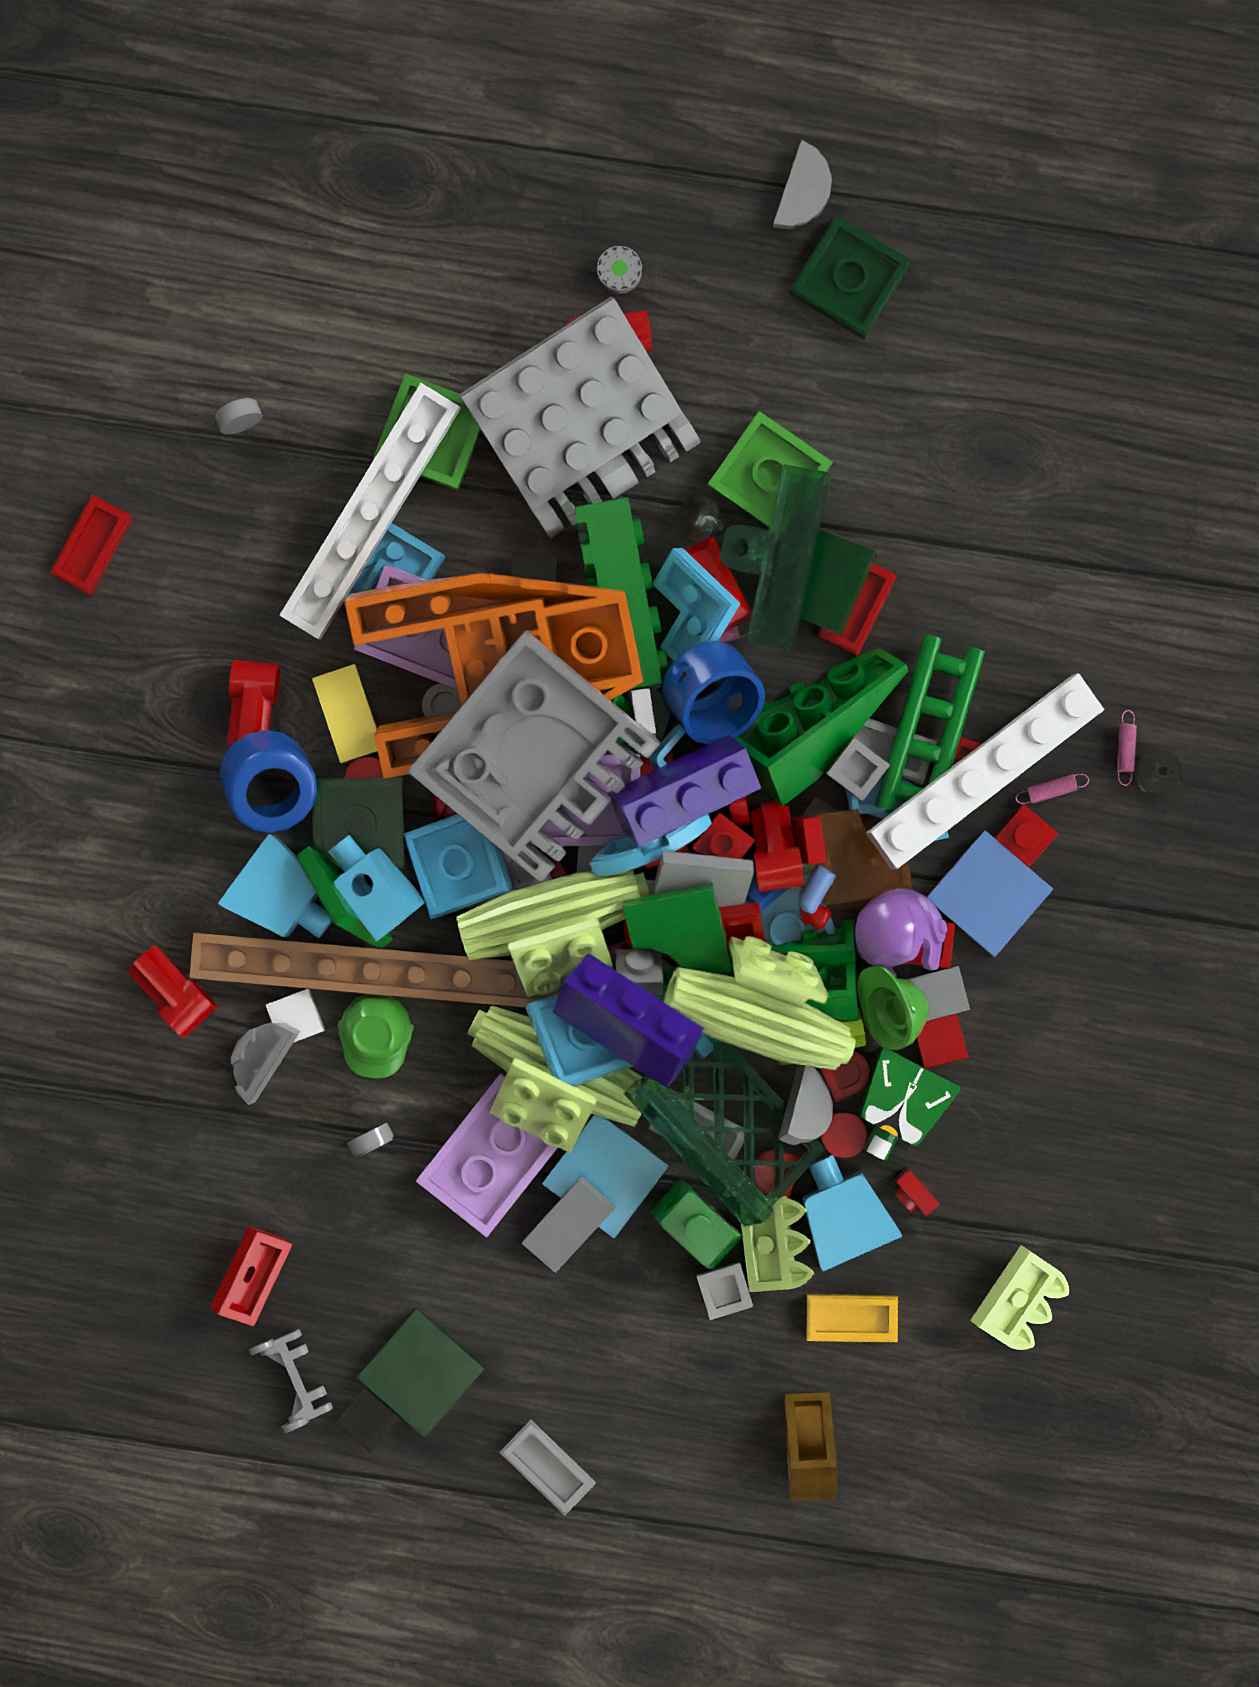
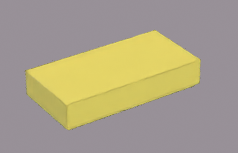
M353 664L312 678L340 763L345 764L377 753L374 737L377 726L356 665Z

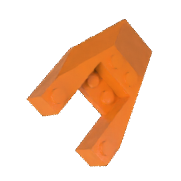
M474 573L353 593L344 600L354 646L444 628L461 707L526 630L609 700L643 682L626 593L623 590ZM458 710L379 726L374 737L383 778L410 774L408 770Z

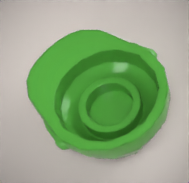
M875 965L865 968L860 973L857 981V993L864 1023L872 1038L881 1047L889 1050L903 1049L912 1044L920 1035L929 1015L928 1001L915 984L906 979L895 978L883 966Z
M365 993L350 1003L345 1009L342 1019L338 1021L339 1037L342 1042L345 1061L354 1073L365 1078H385L398 1071L405 1059L407 1047L414 1030L407 1010L398 999L389 995Z

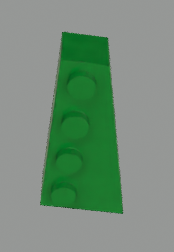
M628 497L574 507L588 586L623 590L626 593L643 682L621 695L627 697L631 695V691L647 688L650 691L662 690V678L669 668L665 650L656 651L654 634L661 632L657 606L648 607L645 590L653 589L649 564L648 562L640 563L637 546L645 545L640 518L632 520Z

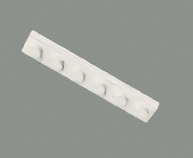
M420 383L282 610L281 617L321 640L459 413L460 406Z
M1079 673L1070 676L866 832L867 836L892 870L898 869L1100 714L1104 708Z

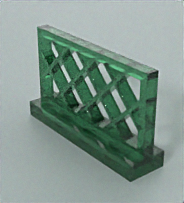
M703 1033L713 1044L714 1062L694 1061L693 1052L690 1060L684 1066V1093L671 1092L668 1088L645 1075L642 1079L635 1081L623 1094L744 1227L761 1224L774 1212L772 1208L774 1204L825 1148L817 1139L811 1142H802L808 1149L798 1161H784V1141L778 1138L787 1105L732 1044L714 1039ZM723 1056H724L729 1062H723ZM694 1068H714V1094L694 1093ZM724 1069H736L743 1077V1095L724 1094ZM753 1089L759 1096H753ZM678 1099H684V1106ZM694 1100L714 1101V1126H701L694 1118ZM724 1101L744 1102V1127H724ZM754 1102L766 1103L773 1110V1128H754ZM709 1133H714L715 1140ZM724 1133L744 1134V1160L731 1159L725 1152ZM754 1134L774 1136V1161L754 1159ZM739 1166H745V1173ZM755 1166L774 1167V1187L766 1196L755 1185ZM784 1167H789V1168H791V1169L784 1175Z

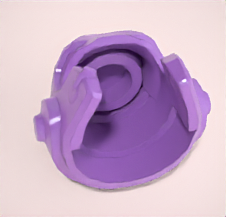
M892 889L871 899L862 911L859 912L855 927L856 953L867 963L873 966H883L896 978L897 975L892 966L913 960L918 955L922 945L921 963L923 967L928 970L938 969L942 942H944L945 933H947V924L942 920V916L930 899L911 889Z

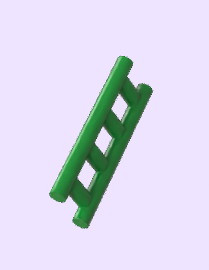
M929 634L924 635L888 759L890 766L884 773L875 804L876 808L892 812L896 799L907 802L924 789L901 782L908 756L934 763L929 784L953 766L985 651L968 647L965 659H959L939 653L941 638ZM933 670L959 677L952 703L926 696ZM921 713L947 720L940 746L913 739Z

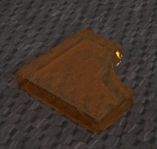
M858 809L810 815L821 817L827 862L817 864L837 875L824 896L822 905L875 898L883 892L892 889L912 890L909 861L898 869L892 870L867 836L866 832L868 830L863 826Z

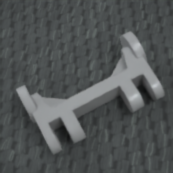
M300 1329L276 1339H268L248 1349L251 1356L260 1353L261 1356H268L286 1367L297 1393L292 1415L288 1418L289 1422L281 1426L284 1433L295 1430L307 1424L310 1419L333 1409L331 1402L313 1408L311 1401L326 1395L325 1387L322 1385L306 1392L293 1359L309 1352L306 1343L288 1350L286 1343L302 1336Z

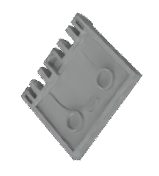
M613 297L607 298L459 394L550 540L564 532L565 528L548 500L554 498L572 526L576 524L575 506L563 493L565 489L577 482L588 505L602 502L595 488L586 477L593 471L612 500L639 483L631 467L621 454L627 449L646 477L656 472L651 458L638 443L650 434L656 440L662 455L670 462L679 457L668 435L662 429L664 425L667 424L685 453L701 443L692 425L683 414Z
M526 630L412 765L408 773L533 877L543 881L555 866L548 857L536 847L528 844V842L532 841L551 858L560 861L566 854V851H564L558 841L541 831L540 828L549 819L567 836L578 840L584 833V830L558 807L563 804L582 821L591 825L612 800L604 790L585 777L587 773L590 772L611 790L619 793L625 786L620 776L600 763L599 759L608 750L624 766L636 772L643 765V762L627 746L616 739L620 736L647 758L660 745V742L651 732L630 718ZM474 754L483 758L486 769L476 767L473 759ZM451 756L450 765L446 769L458 780L467 784L466 786L477 796L484 794V802L499 813L500 809L510 806V812L502 827L500 828L431 770V767L444 757ZM490 761L496 763L508 780L507 785L494 783V777L490 773Z

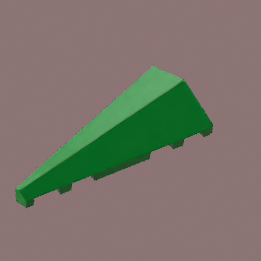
M854 919L842 920L840 928H836L834 934H827V932L816 934L814 929L801 932L800 940H794L777 946H773L771 941L766 942L774 952L786 956L789 951L797 952L807 956L814 962L813 965L817 968L828 997L825 1004L810 998L805 1003L834 1019L858 1021V979ZM677 968L664 972L662 995H654L655 997L664 1001L669 981ZM733 970V972L725 973V974H720V975H726V976L734 977V970Z

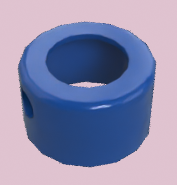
M718 641L700 643L684 651L672 662L664 676L662 687L666 706L683 730L695 742L708 745L727 735H730L732 738L741 735L755 722L763 709L765 699L762 681L743 656L732 645ZM689 666V672L687 676L682 680V682L679 683L681 675L683 674L684 670ZM724 677L719 687L712 693L702 698H696L706 686ZM741 693L742 704L740 708L731 711V701L737 694Z
M269 730L249 733L234 742L223 756L219 772L222 790L229 808L235 817L250 829L267 833L288 830L301 822L312 809L317 794L315 773L299 743L286 734ZM265 769H285L297 779L299 785L293 793L278 804L259 807L247 803L246 791L249 782L256 774Z

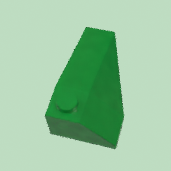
M877 647L830 668L828 677L807 687L801 681L788 687L791 694L769 704H766L764 700L763 709L755 722L741 735L734 738L747 750L761 786L759 790L781 806H784L816 782L849 740L856 735L908 673L907 664Z

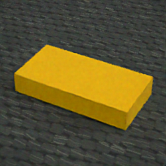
M806 1294V1341L897 1342L898 1296Z

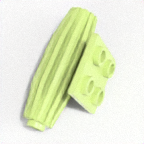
M633 869L595 877L593 871L578 872L505 893L457 916V922L469 960L511 955L527 997L537 994L548 995L562 988L564 981L588 953L614 969L602 930L625 919L623 901L650 896L644 873L635 875Z
M731 936L728 946L733 958L734 977L677 968L669 981L663 1002L703 1027V1033L714 1039L781 1062L836 1070L841 1063L847 1064L852 1057L855 1039L850 1037V1027L805 1003L810 998L825 1004L828 997L817 968L813 965L814 962L805 955L789 951L786 956L772 951L771 946L760 939L747 936L743 941Z
M491 1006L487 1013L479 1009L467 1033L475 1037L471 1045L473 1048L507 1072L489 1113L500 1118L507 1125L518 1127L542 1139L549 1146L561 1148L571 1153L590 1114L635 1127L654 1088V1085L630 1068L575 1087L551 1076L530 1018L499 1007Z

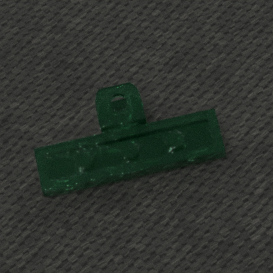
M784 464L770 531L746 525H733L725 531L720 555L722 564L740 573L760 577L746 640L747 643L790 652L794 651L831 474L828 472ZM749 545L748 552L743 556L744 547Z

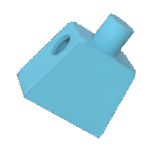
M272 834L267 835L218 902L222 907L283 937H289L299 924L314 936L320 938L332 923L328 912L315 903L318 895L300 866L298 858L279 838Z
M348 835L328 852L345 872L333 882L335 887L376 941L385 936L425 903L423 896L380 848L365 855L352 837ZM364 874L370 876L373 886L367 884Z
M833 1155L826 1156L808 1165L818 1189L801 1197L803 1206L806 1208L805 1214L817 1262L822 1271L902 1237L900 1230L860 1171L843 1178Z

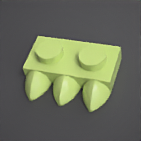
M787 1196L738 1201L749 1292L786 1290L805 1284L813 1276L814 1271L805 1264L795 1261L794 1256L801 1253L809 1245L810 1240L800 1232L791 1230L790 1225L798 1221L805 1214L806 1208L798 1202L788 1199Z
M1021 1245L970 1321L1010 1348L1017 1350L1032 1348L1035 1345L1034 1336L1026 1322L1033 1324L1050 1322L1052 1320L1051 1309L1043 1297L1062 1298L1068 1296V1282L1060 1271Z

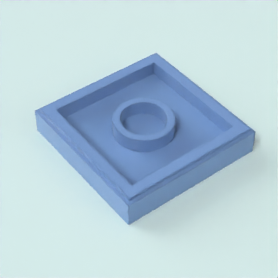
M984 830L928 894L927 898L931 900L937 910L951 922L955 923L958 928L992 957H996L1051 893L1053 888Z

